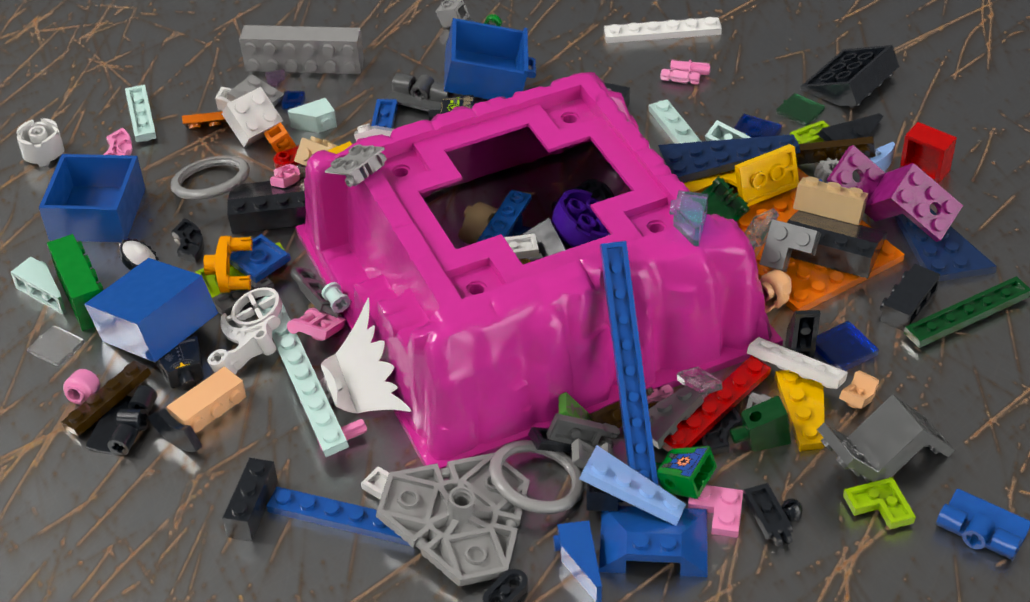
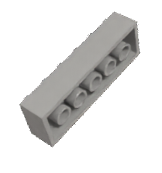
M244 25L239 38L245 71L361 74L364 63L361 28Z

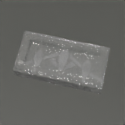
M698 366L677 373L678 382L684 386L691 387L702 395L723 389L722 381Z

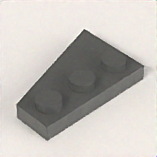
M686 385L648 409L653 446L660 449L664 445V439L667 435H673L678 430L677 425L681 421L687 420L704 402L701 393Z

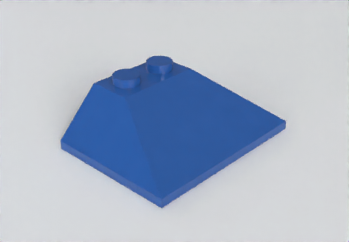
M618 505V511H602L599 572L626 574V561L680 563V576L707 577V509L684 508L676 526L636 506Z

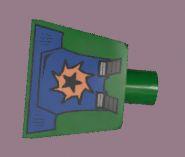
M710 446L672 449L663 462H655L657 478H659L662 489L671 494L696 499L699 498L717 468Z

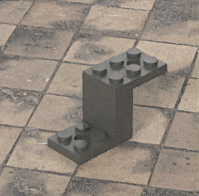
M893 394L848 437L826 423H823L817 429L823 437L821 442L830 451L834 450L837 453L836 460L846 470L850 468L855 475H861L869 483L892 477L924 446H928L935 454L941 452L947 457L956 451L924 415Z

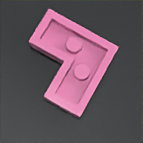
M706 485L698 499L689 497V509H707V513H714L712 535L738 538L743 490Z

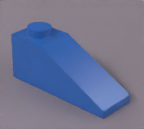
M589 520L557 524L558 535L553 536L555 552L560 551L561 562L595 602H602V583Z

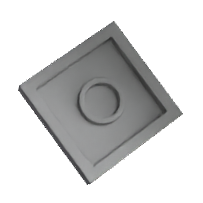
M251 74L227 93V99L233 101L261 87L273 106H276L283 100L284 93Z

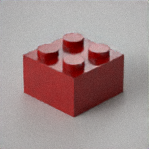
M917 122L905 135L900 168L914 163L939 184L950 172L957 137Z

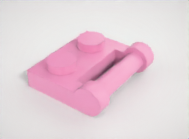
M310 308L300 318L290 320L287 323V329L292 334L302 332L311 335L315 340L323 341L343 329L346 319L339 316L336 318L326 312H319L316 308Z

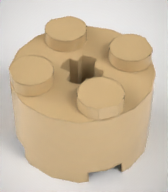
M477 202L473 206L468 205L464 211L465 220L463 226L458 233L459 239H462L464 243L469 245L476 243L498 208L483 202Z

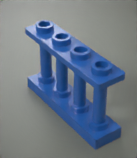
M511 190L477 242L501 234L503 237L519 236L532 229L523 226L522 217L523 211L531 201V194Z

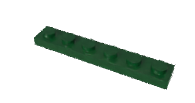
M1016 276L905 326L904 334L918 348H921L1029 298L1030 288Z

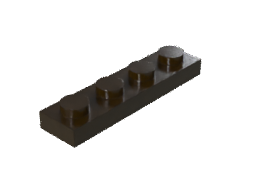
M863 137L799 144L800 153L796 154L797 165L820 163V161H826L828 158L831 160L837 158L840 161L848 147L852 145L868 158L875 157L874 138Z
M135 360L127 364L120 373L108 380L101 389L89 396L76 410L71 411L61 421V424L66 430L79 437L152 374L150 369Z

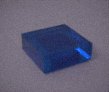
M285 91L282 109H292L304 105L305 91Z

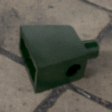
M779 395L742 411L743 425L730 429V435L734 444L747 440L751 450L755 452L791 444L788 413Z

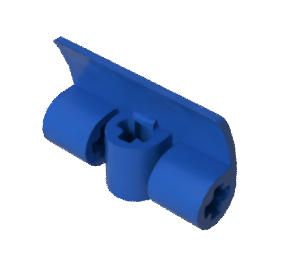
M956 489L949 504L945 503L942 507L936 525L961 536L964 543L973 549L985 547L1013 560L1030 529V520L961 489Z

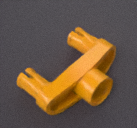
M221 236L217 244L216 254L204 255L205 275H216L220 293H230L231 290H251L250 275L230 276V254L233 251H252V236L239 238Z

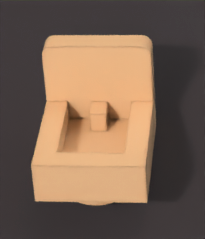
M858 370L855 372L852 383L841 391L839 399L845 401L852 408L862 409L873 401L879 379Z

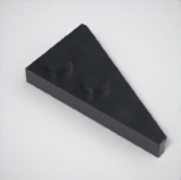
M878 113L824 127L817 135L824 141L868 137L884 116Z

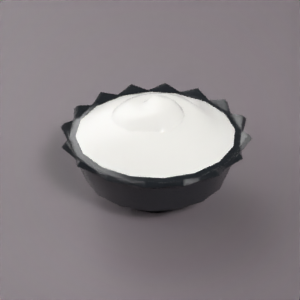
M128 238L127 240L123 239L122 243H119L120 260L129 270L134 269L147 258L159 260L156 252L151 249V246L146 245L144 241Z

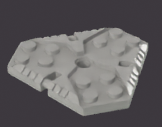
M495 453L448 461L447 467L439 469L438 464L389 472L377 508L376 517L391 530H394L413 548L418 547L423 557L429 559V562L435 564L439 570L443 571L442 573L458 586L499 578L509 568L518 532L516 527L520 524L523 509L507 501L496 490L489 471L490 460ZM504 461L502 466L504 479L515 491L526 496L530 480Z

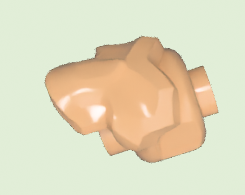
M778 269L771 270L761 277L760 282L762 284L765 312L767 314L772 309H779L789 300V294L792 289L791 278L788 274Z

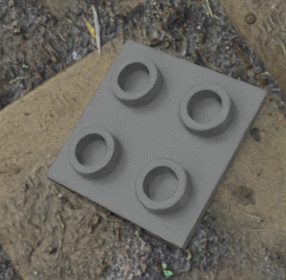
M355 145L349 149V153L346 156L335 159L331 163V167L325 170V173L345 175L347 177L345 183L349 187L357 186L365 180L364 178H368L369 174H373L374 171L385 165L387 159L381 153L385 148L373 145Z

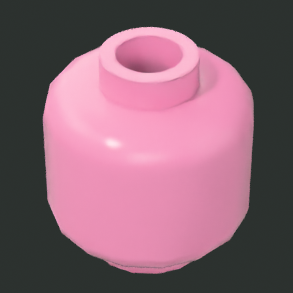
M87 369L75 371L63 385L66 398L78 405H82L89 396L95 394L100 389L98 377Z

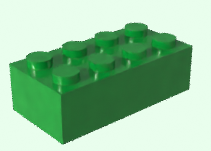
M73 234L47 242L57 277L81 330L85 331L95 327L84 304L104 289L101 282L97 283L99 280L95 269H90L92 265L88 255L83 256L86 253L82 242H77Z

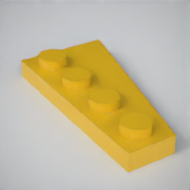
M790 370L775 371V381L783 405L788 413V419L799 452L824 449V444L821 442L823 437L817 431L825 423L824 386L815 380L804 379L799 374Z

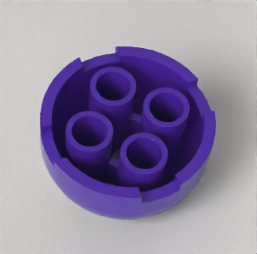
M578 189L568 190L564 192L554 208L552 222L564 243L570 248L610 235L591 209V204L600 202L591 197V192Z

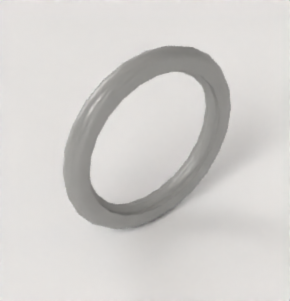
M215 156L202 159L176 173L171 181V190L175 195L183 199L202 200L213 198L240 186L249 176L250 167L244 159L237 156ZM220 165L239 168V172L232 179L215 187L192 190L181 186L187 177L202 169Z
M519 440L508 443L496 451L490 460L489 471L496 490L507 501L523 510L538 514L561 513L572 508L584 493V481L579 479L582 471L572 463V458L565 452L537 450L532 440ZM532 452L545 455L561 464L567 470L572 480V488L569 494L560 500L539 501L530 499L515 491L506 482L502 474L503 463L509 456L516 453Z

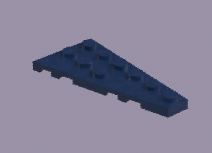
M930 208V212L933 215H936V213ZM904 214L894 216L920 266L941 274L939 282L996 273L997 266L953 227L950 226L942 240L936 242Z

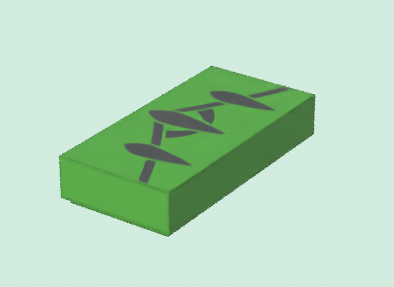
M567 392L559 395V414L591 421L589 413Z

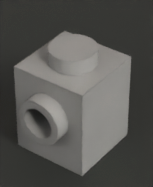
M444 0L436 10L442 27H451L453 18L466 20L470 15L464 0Z

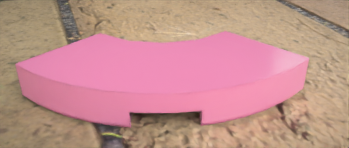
M124 128L106 137L110 147L103 155H131V138Z
M292 164L276 168L274 176L270 178L271 186L286 188L300 180L299 168Z

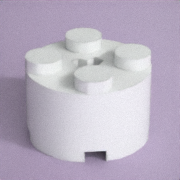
M40 118L41 122L34 123V120H30L22 124L17 129L16 137L23 159L44 167L49 165L50 161L63 154L65 150L57 124L53 120Z

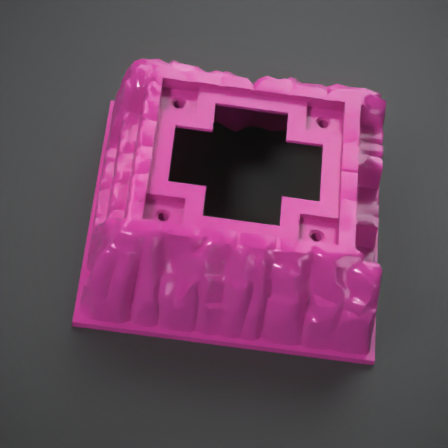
M594 72L572 74L569 77L552 81L548 87L539 86L526 91L515 92L511 98L507 99L503 96L493 98L485 102L476 103L472 108L465 106L454 107L450 112L437 114L431 121L421 120L393 129L390 137L381 134L360 138L356 143L338 154L321 150L312 154L307 161L305 168L306 178L304 179L306 223L296 226V233L325 286L331 282H337L340 284L343 294H346L351 300L349 307L340 312L342 317L346 319L345 323L350 332L369 297L370 309L367 329L375 325L371 343L381 340L385 341L384 350L379 361L387 362L394 366V370L385 381L391 382L398 387L391 394L402 400L412 410L411 412L394 410L424 466L438 464L439 469L446 468L448 461L495 453L502 446L513 441L531 440L528 435L531 427H550L555 414H559V395L565 392L588 413H592L619 400L600 253V244L627 241L646 388L652 387L653 389L657 388L660 390L659 388L665 385H670L674 388L689 382L685 380L692 381L744 362L751 356L747 354L749 344L758 337L783 346V339L770 325L765 312L762 284L758 278L754 248L745 233L733 219H726L717 214H705L703 206L699 202L693 201L689 189L683 182L679 181L677 175L671 173L670 167L665 165L664 159L654 149L650 148L649 141L639 132L638 124L634 117L629 114L622 93L606 88L604 81ZM591 141L603 154L605 161L611 164L631 189L630 192L591 204L592 211L611 235L523 265L502 234L455 249L423 199L432 192L470 182L476 178L516 165L532 163L544 156L562 154L566 149ZM355 145L384 147L385 150L381 153L386 156L385 165L374 171L373 174H369V177L364 178L365 180L357 186L349 187L345 183L347 178L345 175L325 173V170L331 167V163L335 159L346 156L349 153V149Z

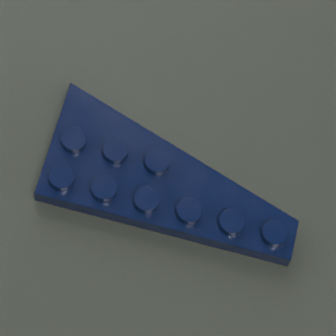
M794 134L658 145L665 165L670 167L671 173L677 175L679 181L683 183L735 170V165L788 144L795 146L796 154L800 153V146Z

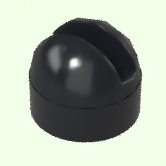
M794 498L783 502L781 507L790 522L798 521L802 516L803 509L801 503Z

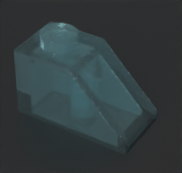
M679 190L676 200H672L670 205V214L674 215L673 226L693 246H699L707 216L708 194Z

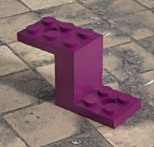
M854 145L848 147L826 180L827 182H836L841 187L849 189L855 187L863 190L865 193H869L864 213L875 222L904 214L936 242L942 240L963 207L958 200L916 164L912 163L885 173ZM854 171L860 176L859 182L853 179L852 174ZM931 204L935 205L937 209L936 215L930 212Z

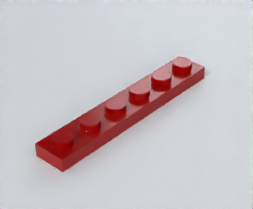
M751 355L703 399L704 402L687 420H683L677 425L678 430L673 435H667L662 448L669 452L676 448L692 447L770 375L771 367Z

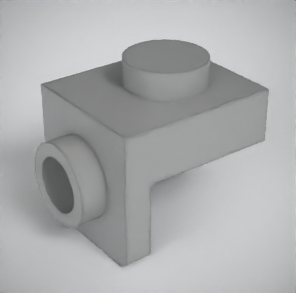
M578 438L571 443L572 463L584 469L595 448ZM606 442L600 446L612 455L611 444Z

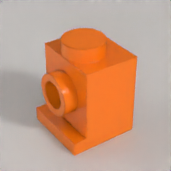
M281 122L263 133L276 153L296 147V144Z

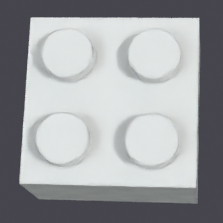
M261 87L227 103L222 112L223 117L244 148L264 138V132L279 122H283V119Z

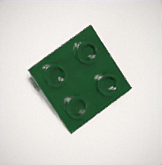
M719 176L712 182V185L693 199V201L699 202L703 206L705 214H717L735 221L739 220L750 210L747 206L748 202H745L740 196L737 197L739 193L736 192L734 194V188L729 189L730 186L725 182V179H721Z

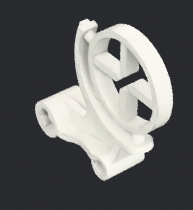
M268 287L251 290L236 301L231 315L222 314L220 324L224 335L230 341L239 345L228 352L224 349H218L209 355L207 359L208 364L214 373L225 366L236 375L237 371L251 358L262 353L271 355L276 351V345L272 340V331L277 329L281 323L278 315L282 309V300L276 290ZM270 296L258 304L255 300L258 297ZM251 302L259 319L250 322H243L244 320L255 315V312L252 307L240 313L242 308L247 303ZM274 305L273 308L265 316H263L259 309V306L261 310H265L268 307ZM234 320L239 328L229 325V321Z

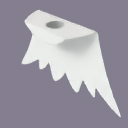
M368 297L357 322L336 354L328 357L321 363V368L336 407L355 414L375 410L411 412L412 410L402 400L391 394L398 387L391 382L385 381L394 370V366L390 363L379 361L384 350L385 341L381 340L371 343L375 325L367 329L370 309ZM334 378L342 382L343 389L341 391H337Z

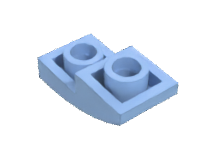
M891 142L877 148L876 156L869 159L885 171L893 161L895 143Z

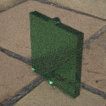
M794 93L787 100L783 101V104L776 109V113L807 126L814 119L818 118V115L825 110V106Z

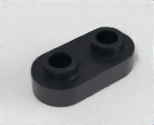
M518 569L507 570L486 590L483 595V602H517L528 590L527 575Z

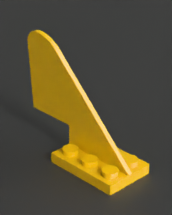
M788 144L735 165V170L685 182L684 185L689 189L691 196H695L712 185V182L719 176L721 179L724 178L726 183L738 188V196L745 202H748L747 206L749 207L798 186L799 179L795 146Z

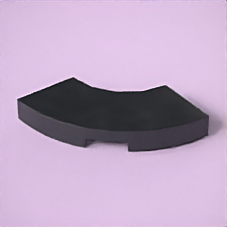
M184 218L172 230L173 237L180 242L177 255L180 258L197 263L204 250L203 236L196 224Z
M736 407L702 437V447L710 446L713 456L729 452L728 439L731 436L730 429L743 425L742 418Z
M165 408L147 416L154 428L175 447L188 452H195L203 447L192 427L177 422Z

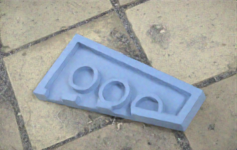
M596 445L579 478L675 526L686 505L598 445Z

